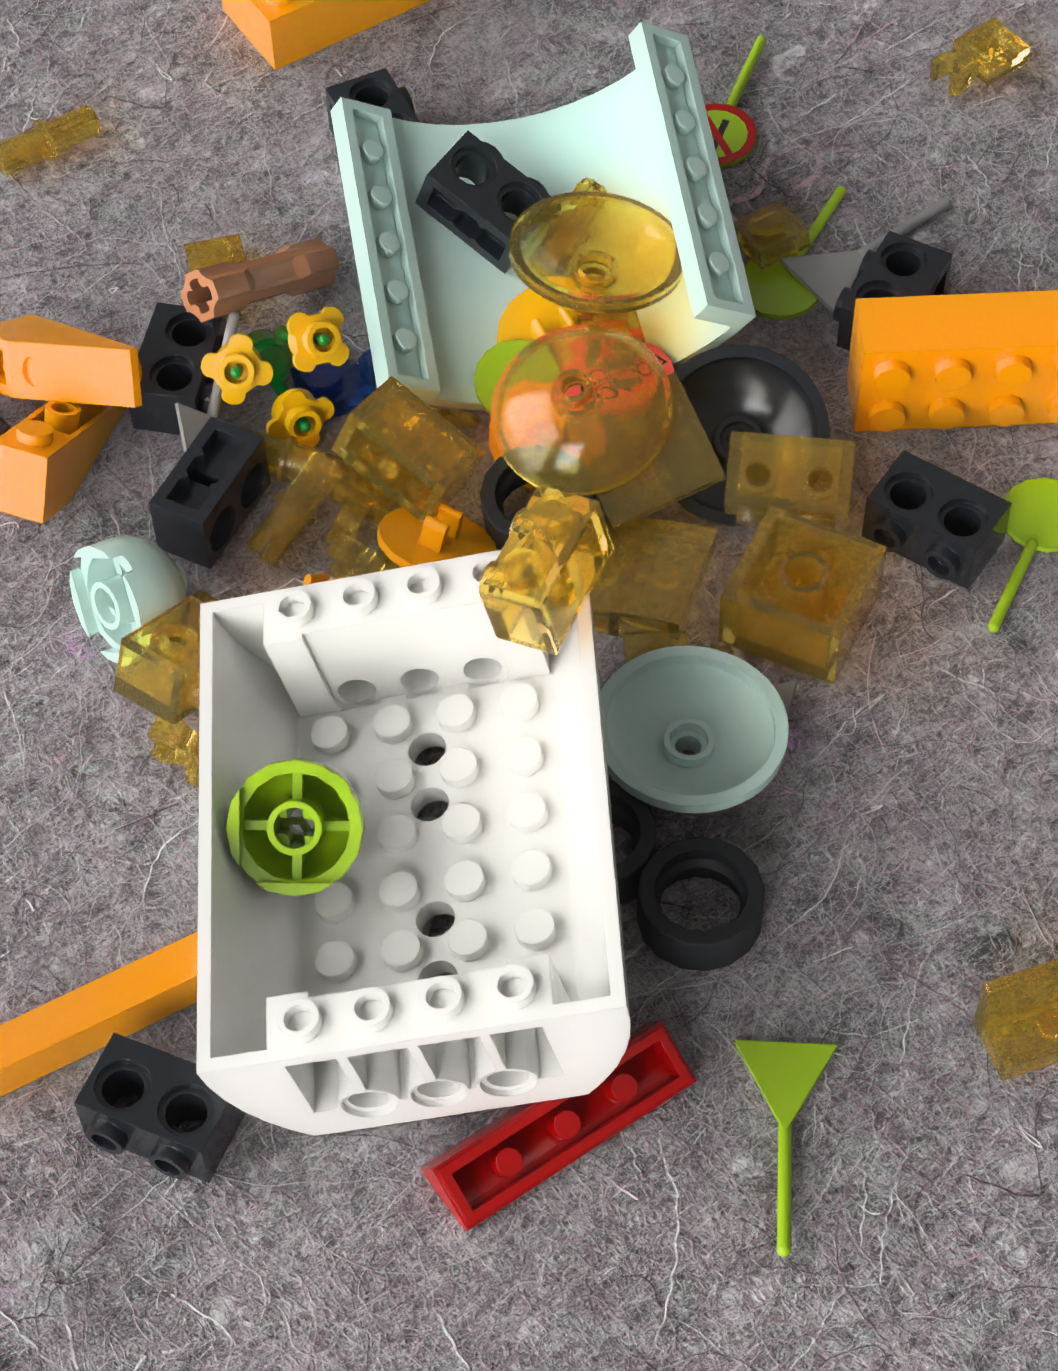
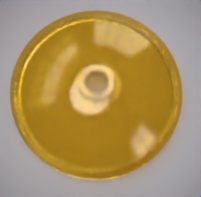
M594 191L554 195L536 202L522 212L516 219L510 232L509 259L518 277L526 286L546 301L573 312L599 316L636 312L666 298L675 290L683 277L672 223L652 207L625 196Z
M574 325L560 328L538 337L526 345L505 367L496 384L491 402L492 432L507 464L516 474L533 486L544 491L567 496L602 493L623 485L636 477L660 452L669 434L673 419V395L670 382L662 363L654 352L629 333L601 325ZM582 385L585 387L582 393L577 396L565 395L566 391L572 386Z

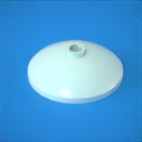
M689 645L652 650L639 655L621 666L612 674L600 691L608 774L629 794L652 806L680 813H709L728 809L751 799L762 791L772 781L783 763L789 737V723L787 712L779 693L759 670L748 662L727 652ZM688 750L694 752L695 755H685L679 752Z

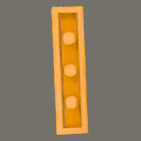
M198 931L1 1024L0 1097L105 1047L113 1033L126 1037L197 1003Z

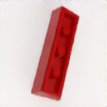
M662 1021L646 1023L630 1033L625 1054L617 1067L603 1083L588 1095L517 1105L422 1166L421 1170L465 1231H469L695 1083L696 1079Z

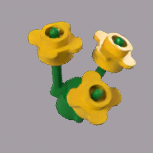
M327 306L319 314L306 315L302 312L294 313L289 318L287 326H279L275 332L259 329L247 335L236 333L230 337L229 343L222 346L217 353L210 352L203 357L201 362L202 373L216 381L222 389V399L232 405L241 404L245 400L246 393L257 385L265 386L269 384L278 397L272 405V419L267 423V434L273 441L286 439L296 442L302 450L311 449L319 443V432L324 422L333 416L334 405L327 397L315 399L308 390L302 388L288 389L283 377L289 372L292 361L294 366L303 372H311L316 365L330 363L333 366L344 364L349 356V348L343 343L341 333L344 316L339 309Z

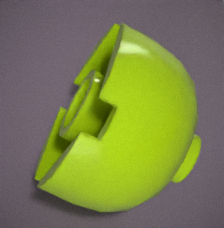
M302 758L271 762L247 778L230 803L226 823L230 853L238 866H242L247 875L255 879V883L265 890L293 897L321 892L344 876L360 853L365 829L360 799L346 778L324 763ZM294 810H303L300 817H291ZM307 820L314 821L313 829L310 827ZM293 825H300L303 832L295 829Z

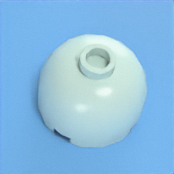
M135 536L113 537L77 550L74 557H82L81 566L70 570L69 580L73 604L88 637L100 632L113 647L100 652L108 660L125 665L150 656L169 645L182 627L185 619L188 580L183 568L154 542Z

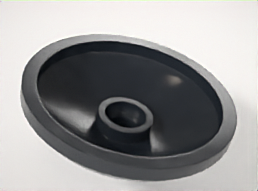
M721 346L702 352L689 359L675 370L663 384L656 396L649 416L648 449L652 466L661 485L669 496L686 511L698 518L718 525L753 526L766 523L786 514L805 499L814 488L822 474L828 457L830 445L829 417L823 398L816 385L798 365L788 358L758 346ZM736 433L746 435L751 442L749 448L741 453L730 450L727 442L732 435Z

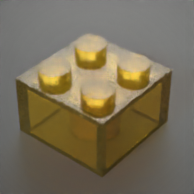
M770 505L720 597L718 641L835 684L881 593L887 546Z

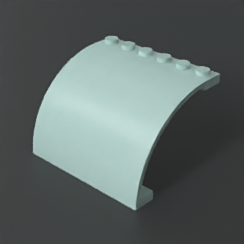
M640 22L628 36L636 70L610 86L571 104L518 119L466 125L429 124L392 118L390 109L344 97L337 101L331 109V117L378 395L454 409L486 411L476 396L474 386L477 363L488 349L497 345L499 320L508 304L526 289L546 283L573 284L592 293L607 309L613 326V338L638 339L659 347L671 358L674 371L694 356L718 347L756 317L688 35ZM467 130L482 142L490 143L497 148L506 161L525 176L540 182L546 188L548 194L558 201L545 229L505 274L415 203L427 174ZM459 177L464 182L475 185L471 180ZM504 212L511 219L520 221L515 215Z

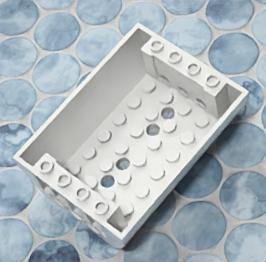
M584 535L200 604L196 1074L212 1091L238 1109L263 1121L313 1136L582 1096L591 1093L613 1072L625 1054L630 1038V1012L589 561ZM442 747L446 749L444 755L434 764L428 766L415 764L417 756L427 748ZM302 758L324 763L346 778L360 799L365 829L360 853L344 876L321 892L293 897L265 890L255 883V879L247 875L242 866H238L230 853L226 823L230 803L247 778L271 762ZM434 801L448 803L447 810L438 819L432 821L417 819L420 810L428 803ZM294 810L291 817H300L303 810ZM307 820L310 827L313 829L314 821ZM293 825L295 829L303 832L300 825ZM440 914H448L455 917L452 927L443 935L428 937L422 934L424 925L432 917ZM443 973H451V974H452V975H446V976H443V975H442V976H437V975L443 974Z

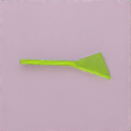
M735 1039L734 1044L778 1122L777 1253L781 1257H787L791 1253L792 1123L837 1050L838 1044Z

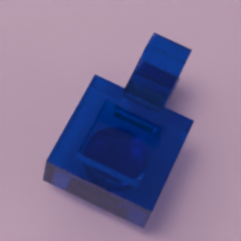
M370 349L364 352L358 361L350 365L347 359L340 366H333L330 363L316 365L311 372L300 371L295 366L290 368L294 388L308 390L315 399L321 397L330 399L334 405V414L330 419L363 410L361 396L373 393L378 394Z

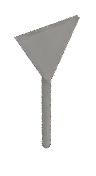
M942 198L889 231L904 235L950 206V201L947 198ZM888 232L859 250L781 258L780 263L833 314L841 291L845 287L852 289L866 252L869 249L877 251Z

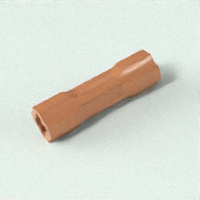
M318 237L282 247L274 254L238 264L227 261L185 274V285L180 294L186 311L194 314L202 323L227 316L232 311H242L251 303L283 294L293 297L335 284V274L340 264L334 247L326 245Z

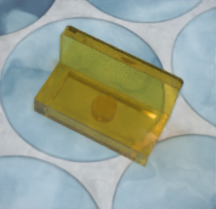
M1058 959L988 981L981 987L973 1024L1001 1081L1058 1062Z

